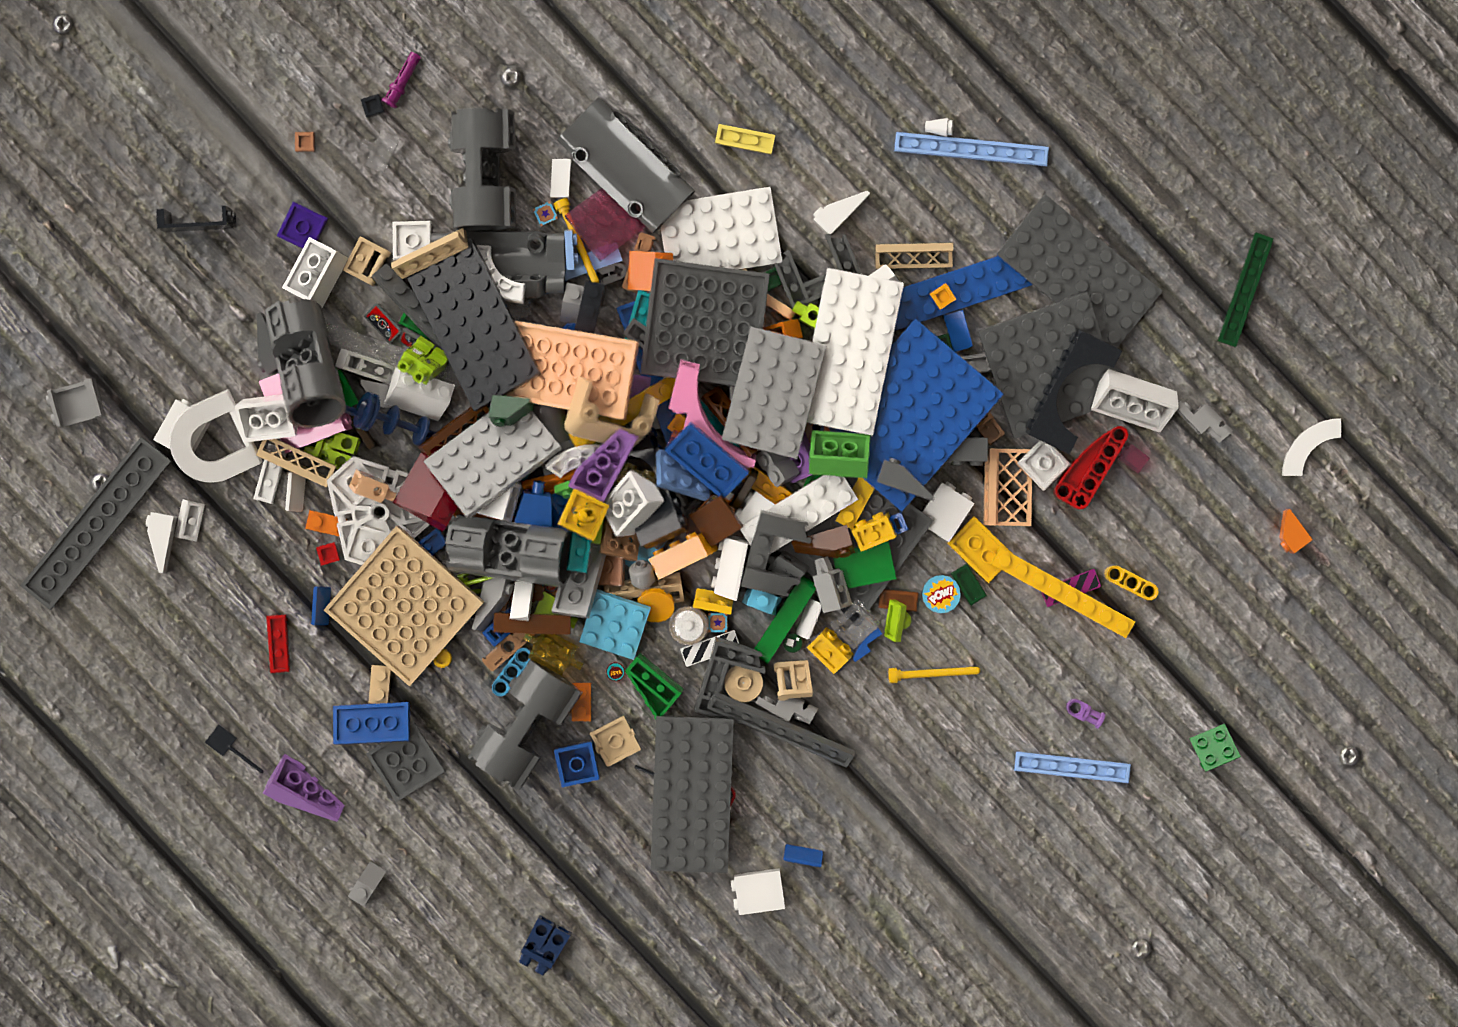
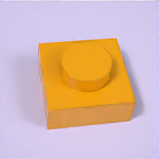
M946 283L929 294L939 310L956 300V297Z

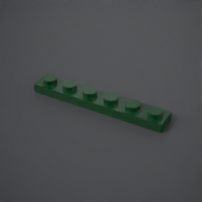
M1257 232L1254 233L1217 342L1234 348L1237 346L1274 238Z

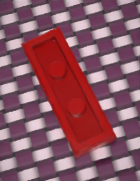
M287 614L266 616L270 673L290 672Z

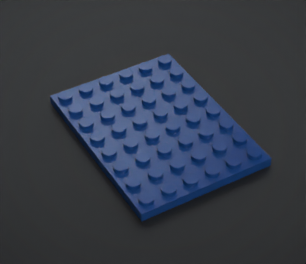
M916 318L890 349L873 436L870 435L867 478H863L902 512L916 495L877 482L884 460L889 461L890 458L901 461L900 465L904 466L925 486L1004 395ZM828 427L830 432L857 433Z

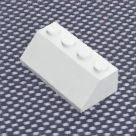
M1108 369L1099 381L1091 407L1093 411L1157 432L1162 431L1179 408L1177 391Z

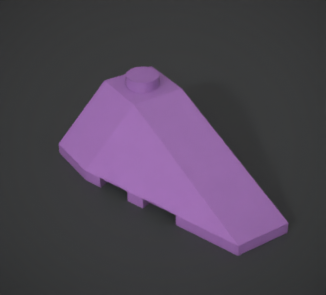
M619 428L576 469L568 486L604 502L638 436Z
M284 754L269 778L263 794L279 803L337 822L345 805L328 789L325 790L318 783L319 780L315 776L309 775L302 763Z

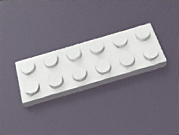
M822 475L766 511L808 522V526H804L806 532L857 501L858 498L845 477ZM759 515L743 524V527L740 529L750 546ZM774 536L769 554L792 540Z

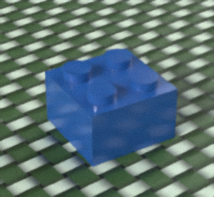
M593 740L554 749L561 787L595 781L601 778Z

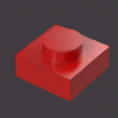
M336 542L316 547L321 566L340 561Z

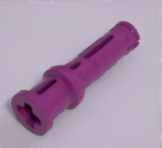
M410 52L394 83L389 85L390 89L385 98L381 99L383 103L394 109L397 108L396 104L401 95L405 94L404 88L421 59L419 55Z

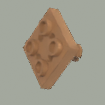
M605 516L599 553L633 562L637 561L640 543L636 533L634 535L616 537Z

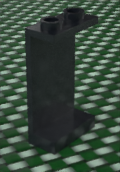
M226 205L222 206L223 221L172 224L171 212L165 209H156L157 229L163 232L233 229V224H236L235 212Z

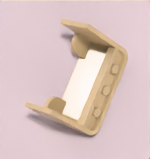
M579 376L565 421L566 431L573 436L605 443L621 428L638 436L633 445L635 447L650 432L660 400L645 393L639 416L634 419L631 429L597 421L599 415L598 407L594 403L587 402L593 383Z

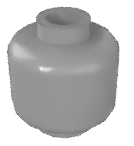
M637 560L630 566L629 575L634 587L647 589L654 583L655 573L650 562Z

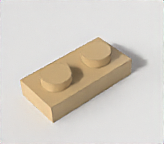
M372 665L369 692L370 704L389 703L391 670L387 666Z

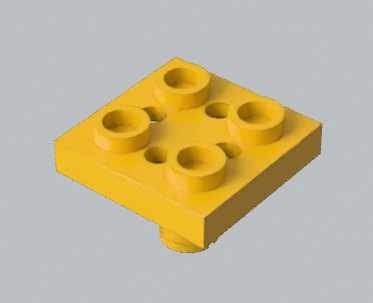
M573 489L558 525L594 541L610 505L577 489Z

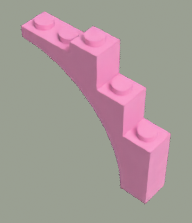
M681 360L669 409H672L677 414L687 413L684 428L692 422L745 468H754L756 454L748 457L742 449L728 441L722 440V436L709 422L698 394L700 364Z

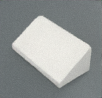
M552 159L550 198L569 199L571 159Z
M288 473L285 510L302 512L306 478L296 473Z
M182 500L175 537L197 542L205 504Z
M515 582L510 619L529 621L534 591L533 583Z
M809 599L797 627V635L808 640L810 639L822 609L820 602Z

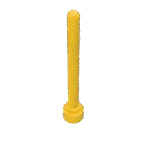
M568 198L560 199L554 203L556 211L562 214L568 229H573V234H577L576 248L591 282L599 283L598 276L570 215Z
M979 667L913 671L888 668L889 683H897L901 679L973 675L979 674L981 670Z

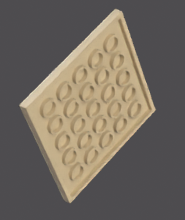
M397 525L326 606L324 611L410 687L484 601Z

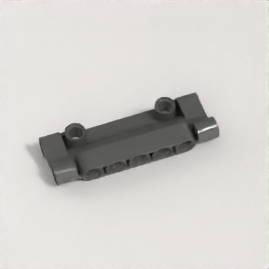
M600 98L594 100L584 113L557 139L572 154L573 160L630 216L637 218L652 233L660 229L673 212L695 192L680 177V171L623 115L617 111H612ZM582 150L586 153V158L582 156ZM636 203L640 205L641 211L636 209Z
M466 231L467 240L474 239L476 245L491 246L493 264L502 276L511 281L525 284L524 297H541L545 293H565L566 251L564 233H543L541 231ZM431 233L430 243L451 233ZM536 239L540 241L541 244H534L532 240Z

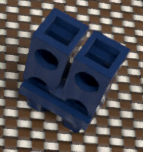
M539 915L521 950L522 954L519 963L528 967L533 959L539 962L535 971L544 975L549 968H552L572 932L556 925L546 942L545 940L555 923Z

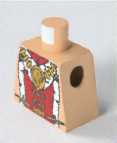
M358 469L355 470L349 484L350 489L355 494L380 503L384 499L393 502L397 493L396 490L389 488V484L386 481Z

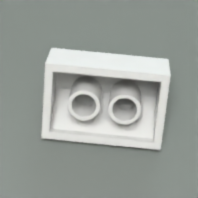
M309 237L282 288L302 299L313 300L323 308L348 257Z
M395 367L384 404L389 406L396 405L401 410L439 421L450 403L455 385L435 378L429 380L426 385L417 383L412 375L407 372L403 373Z
M282 394L243 399L234 405L243 443L297 435L298 426L293 425L288 420Z
M629 471L605 498L603 503L610 505L605 516L616 537L634 535L636 533L635 528L642 525L663 503L664 499L655 484L636 472Z
M730 535L719 542L718 550H721V556L716 558L715 569H718L717 577L713 576L711 584L715 594L737 601L748 546L746 538Z

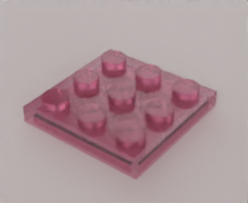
M603 188L565 215L567 221L600 262L646 227L637 218L630 216Z

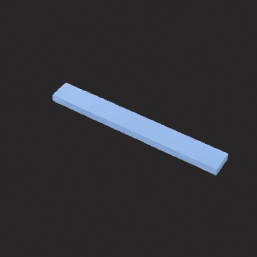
M896 132L894 152L1047 167L1049 147Z

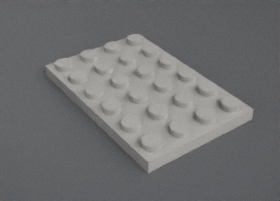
M751 327L722 440L797 459L826 345Z
M532 411L512 426L505 425V427L495 426L488 417L489 413H487L424 460L426 466L468 519L562 449Z

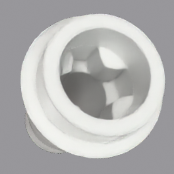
M944 118L926 121L925 132L945 137L953 135V120Z

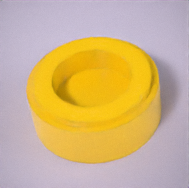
M443 648L435 657L433 663L439 668H445L450 665L452 661L450 651Z

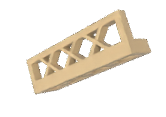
M461 228L391 263L392 269L401 279H404L468 248L466 230Z
M953 243L876 244V269L884 266L880 265V254H888L893 259L887 265L890 269L952 268ZM948 252V263L940 264L935 259L939 253ZM902 253H907L912 260L908 264H901L897 258ZM920 253H926L931 258L927 264H921L916 259ZM933 260V261L936 262L937 264H929V263Z
M268 439L275 443L278 450L272 452L264 448L267 440H262L256 456L326 488L328 487L327 479L334 473L335 465L278 439ZM287 449L293 451L295 459L290 460L283 457L281 451ZM309 458L313 467L307 468L301 465L299 459ZM324 465L331 468L328 476L318 473L317 467Z
M680 572L671 573L659 580L655 576L654 583L647 589L634 587L631 580H625L624 586L604 585L605 592L629 600L641 596L642 592L651 588L663 589L667 594L679 591L680 596H673L674 603L684 602Z

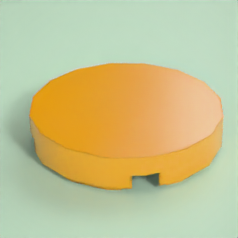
M651 588L645 590L637 599L638 603L651 607L647 618L649 622L665 621L674 612V599L670 593L667 594L663 589Z

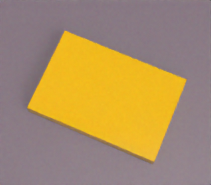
M975 516L947 543L987 583H990L1001 571V569L991 564L999 548L1001 547L1012 553Z

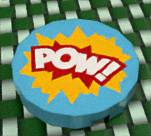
M944 575L930 578L922 590V598L926 607L937 613H947L953 610L959 603L961 596L960 588L956 581Z

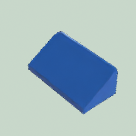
M963 310L944 315L953 351L957 352L972 348L973 344Z
M314 587L312 625L329 624V615L324 609L330 603L331 587Z
M789 844L785 845L784 861L815 867L822 866V850Z

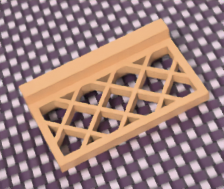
M988 448V461L985 462L983 525L1031 526L1032 479L1017 464L1018 461L1015 459L1020 453H1027L1030 449ZM999 453H1006L1011 459L1003 465L999 461ZM1012 461L1020 468L1014 475L1006 469ZM1003 470L1010 477L1004 485L999 481V474ZM1021 471L1027 475V481L1023 485L1015 478ZM1012 480L1020 487L1013 495L1006 488ZM1002 490L1010 496L1004 504L998 499V494ZM1021 490L1027 495V500L1023 504L1015 498ZM1012 499L1019 506L1013 514L1005 507ZM1004 509L1010 517L1005 522H998V513ZM1021 509L1026 513V522H1019L1015 517Z

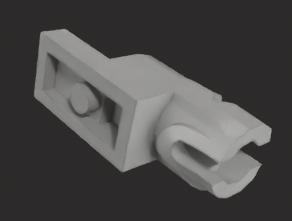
M1178 401L1179 408L1176 411L1198 435L1207 430L1206 433L1220 443L1233 431L1228 424H1223L1219 427L1222 418L1211 406L1204 404L1192 413L1193 409L1187 402L1184 401L1182 403Z
M764 695L762 698L758 696L755 701L759 706L787 722L790 721L793 715L794 719L810 724L818 708L811 704L803 709L804 700L801 698H789L785 701L778 700L776 705L772 704L774 700Z

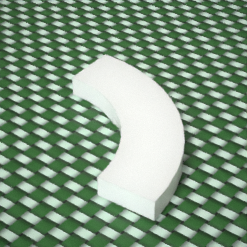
M477 245L503 299L513 303L524 304L525 284L511 281L502 276L493 264L491 246Z
M1341 418L1325 420L1304 430L1294 440L1286 454L1282 476H1302L1305 461L1316 446L1329 439L1341 438Z
M590 444L570 448L556 455L545 466L549 471L561 478L567 472L579 467L601 445Z

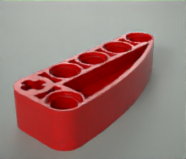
M1116 426L1091 442L1062 474L1053 489L1054 496L1074 509L1086 508L1128 438L1127 429L1122 426ZM1117 429L1123 433L1121 440H1116L1114 437V432ZM1106 446L1113 448V455L1110 457L1104 453ZM1098 462L1104 466L1102 473H1097L1094 470V466ZM1087 479H1091L1094 482V487L1091 490L1085 488L1084 483ZM1060 486H1065L1068 490L1067 495L1064 497L1058 493ZM1080 496H1082V501L1084 503L1083 505L1079 504V506H1077V501L1075 500V498H1080Z

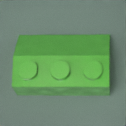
M812 430L809 474L867 478L870 435Z

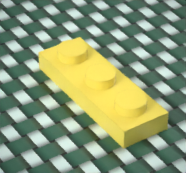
M719 124L715 144L772 155L775 135Z

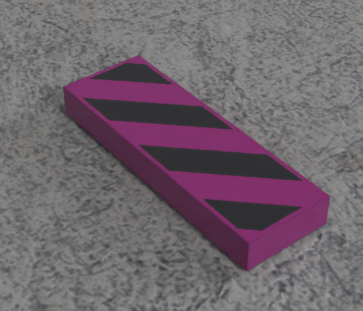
M1095 569L1062 580L1083 593L1101 587ZM1041 592L1047 607L1060 603Z

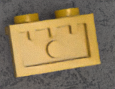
M880 512L873 515V519L869 521L863 519L855 523L852 533L861 552L897 537L889 519V512L885 514Z
M697 588L693 608L731 615L733 600L717 595L714 591Z
M828 627L807 646V649L833 674L854 654L850 646L843 643L837 634Z

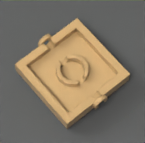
M624 715L590 732L596 745L595 749L602 756L607 767L641 750L635 738L636 734L633 728H630Z

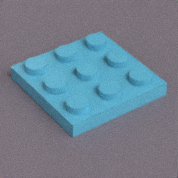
M597 589L590 617L586 619L579 642L634 660L651 607Z

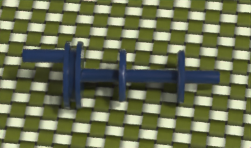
M372 392L363 394L356 408L346 405L344 412L354 416L355 428L363 431H368L376 419L384 421L383 433L386 435H390L396 426L413 432L412 440L416 446L421 445L426 437L430 438L436 433L429 430L430 420L426 416L421 417L415 425L399 419L400 409L396 405H393L387 414L379 412L380 397Z

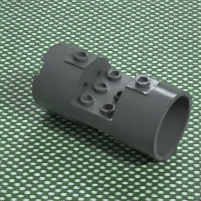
M487 108L459 109L457 113L452 111V132H450V137L448 138V146L450 151L463 154V162L466 165V172L463 174L466 187L452 189L449 196V204L451 209H453V229L459 230L464 228L466 231H495L515 228L516 189L500 187V153L515 150V112L509 109H496V112H494V110Z
M301 299V302L290 303L289 300L285 302L277 301L265 310L266 326L280 376V387L288 420L293 425L303 428H315L330 424L343 415L346 410V404L338 371L333 365L329 349L330 338L322 307L317 302L309 299Z
M460 514L456 515L457 521H452V524L449 525L445 544L446 552H448L450 560L446 561L450 572L561 588L565 587L569 580L571 571L566 570L571 538L570 530L515 522L510 523L503 520L474 516L468 519L465 515Z
M533 659L528 661L518 677L514 676L508 685L511 687L508 692L525 704V706H520L515 713L516 720L512 723L510 722L505 731L492 724L483 725L477 733L479 736L477 743L468 755L469 760L473 761L475 759L477 761L475 765L501 782L509 781L508 785L517 790H521L541 759V756L525 744L541 717L544 716L562 725L583 693L568 680Z

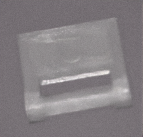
M858 599L838 619H834L830 623L832 629L853 649L880 625V622ZM858 612L861 616L845 629L842 625Z

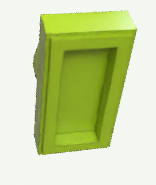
M895 599L889 601L884 636L894 642H901L902 632L911 625L912 618L906 612L907 606Z

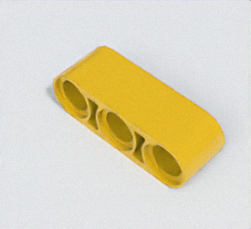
M1112 565L1106 568L1104 575L1109 582L1146 600H1153L1158 596V588L1153 583L1119 566ZM1112 569L1118 570L1119 576L1117 579H1111L1110 571ZM1130 577L1136 580V585L1133 588L1127 586V580ZM1147 586L1153 589V594L1149 597L1144 594V589Z

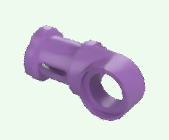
M1071 699L1066 705V710L1070 715L1095 725L1097 729H1099L1105 719V713H1099L1091 709L1090 705L1078 699ZM1074 702L1079 703L1081 707L1077 713H1072L1070 710V706Z

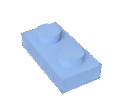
M573 229L564 231L567 270H574L575 265H579L578 253H574V246L577 245V234H573Z

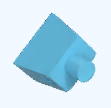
M747 588L742 603L776 616L782 598L772 593Z

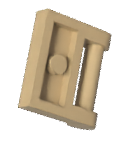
M360 236L343 271L374 287L376 282L372 279V275L383 266L391 252ZM375 251H377L380 255L367 277L363 274Z
M808 660L777 662L774 664V672L777 673L779 688L777 695L779 700L785 701L789 698L812 697L813 691ZM784 671L790 672L792 689L786 690Z

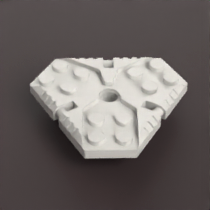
M352 456L327 479L334 515L338 518L337 528L344 558L347 561L363 565L397 525L412 538H415L430 524L395 505L392 501L384 499L380 503L355 494L350 489L349 484L356 469L384 481L386 476L393 478L392 484L388 483L389 488L396 490L397 493L409 473L398 469L394 471L389 469L388 466ZM376 507H383L385 513L382 516L375 515L374 509ZM351 513L352 519L346 520L345 514Z

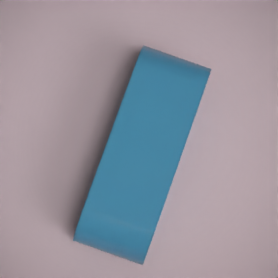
M523 647L517 650L493 682L492 691L495 695L504 696L511 687L508 685L513 677L508 674L509 667L513 666L517 669L518 674L515 677H518L527 665L528 661L524 662L519 659L521 651H526L529 654L528 661L533 659V653L529 648ZM498 682L505 683V692L497 690L496 685Z

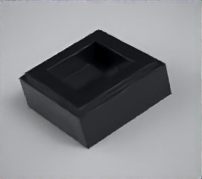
M380 94L361 99L366 118L385 113Z

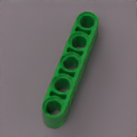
M804 575L800 578V583L794 586L754 648L762 652L763 656L759 657V659L767 664L816 590L814 582Z

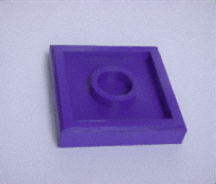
M292 202L277 237L303 249L309 237L318 241L328 218Z

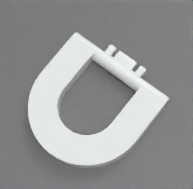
M229 389L188 407L178 416L172 426L170 433L171 454L178 467L193 479L202 482H220L263 462L262 458L256 456L258 449L254 441L244 442V448L216 461L202 460L192 450L191 437L196 428L228 412L241 436L234 408L236 403Z

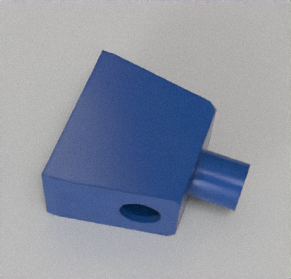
M534 480L532 490H523L515 513V523L552 527L551 493L544 491V481Z

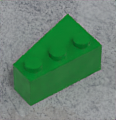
M641 653L625 670L636 690L639 691L644 699L646 706L653 713L655 720L656 716H663L684 691L679 684Z

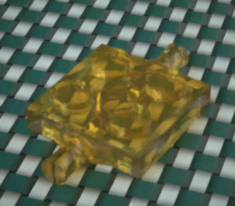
M526 633L523 640L533 644L528 658L561 676L570 665L579 670L584 665V663L574 658L578 646L557 634H541L536 638Z

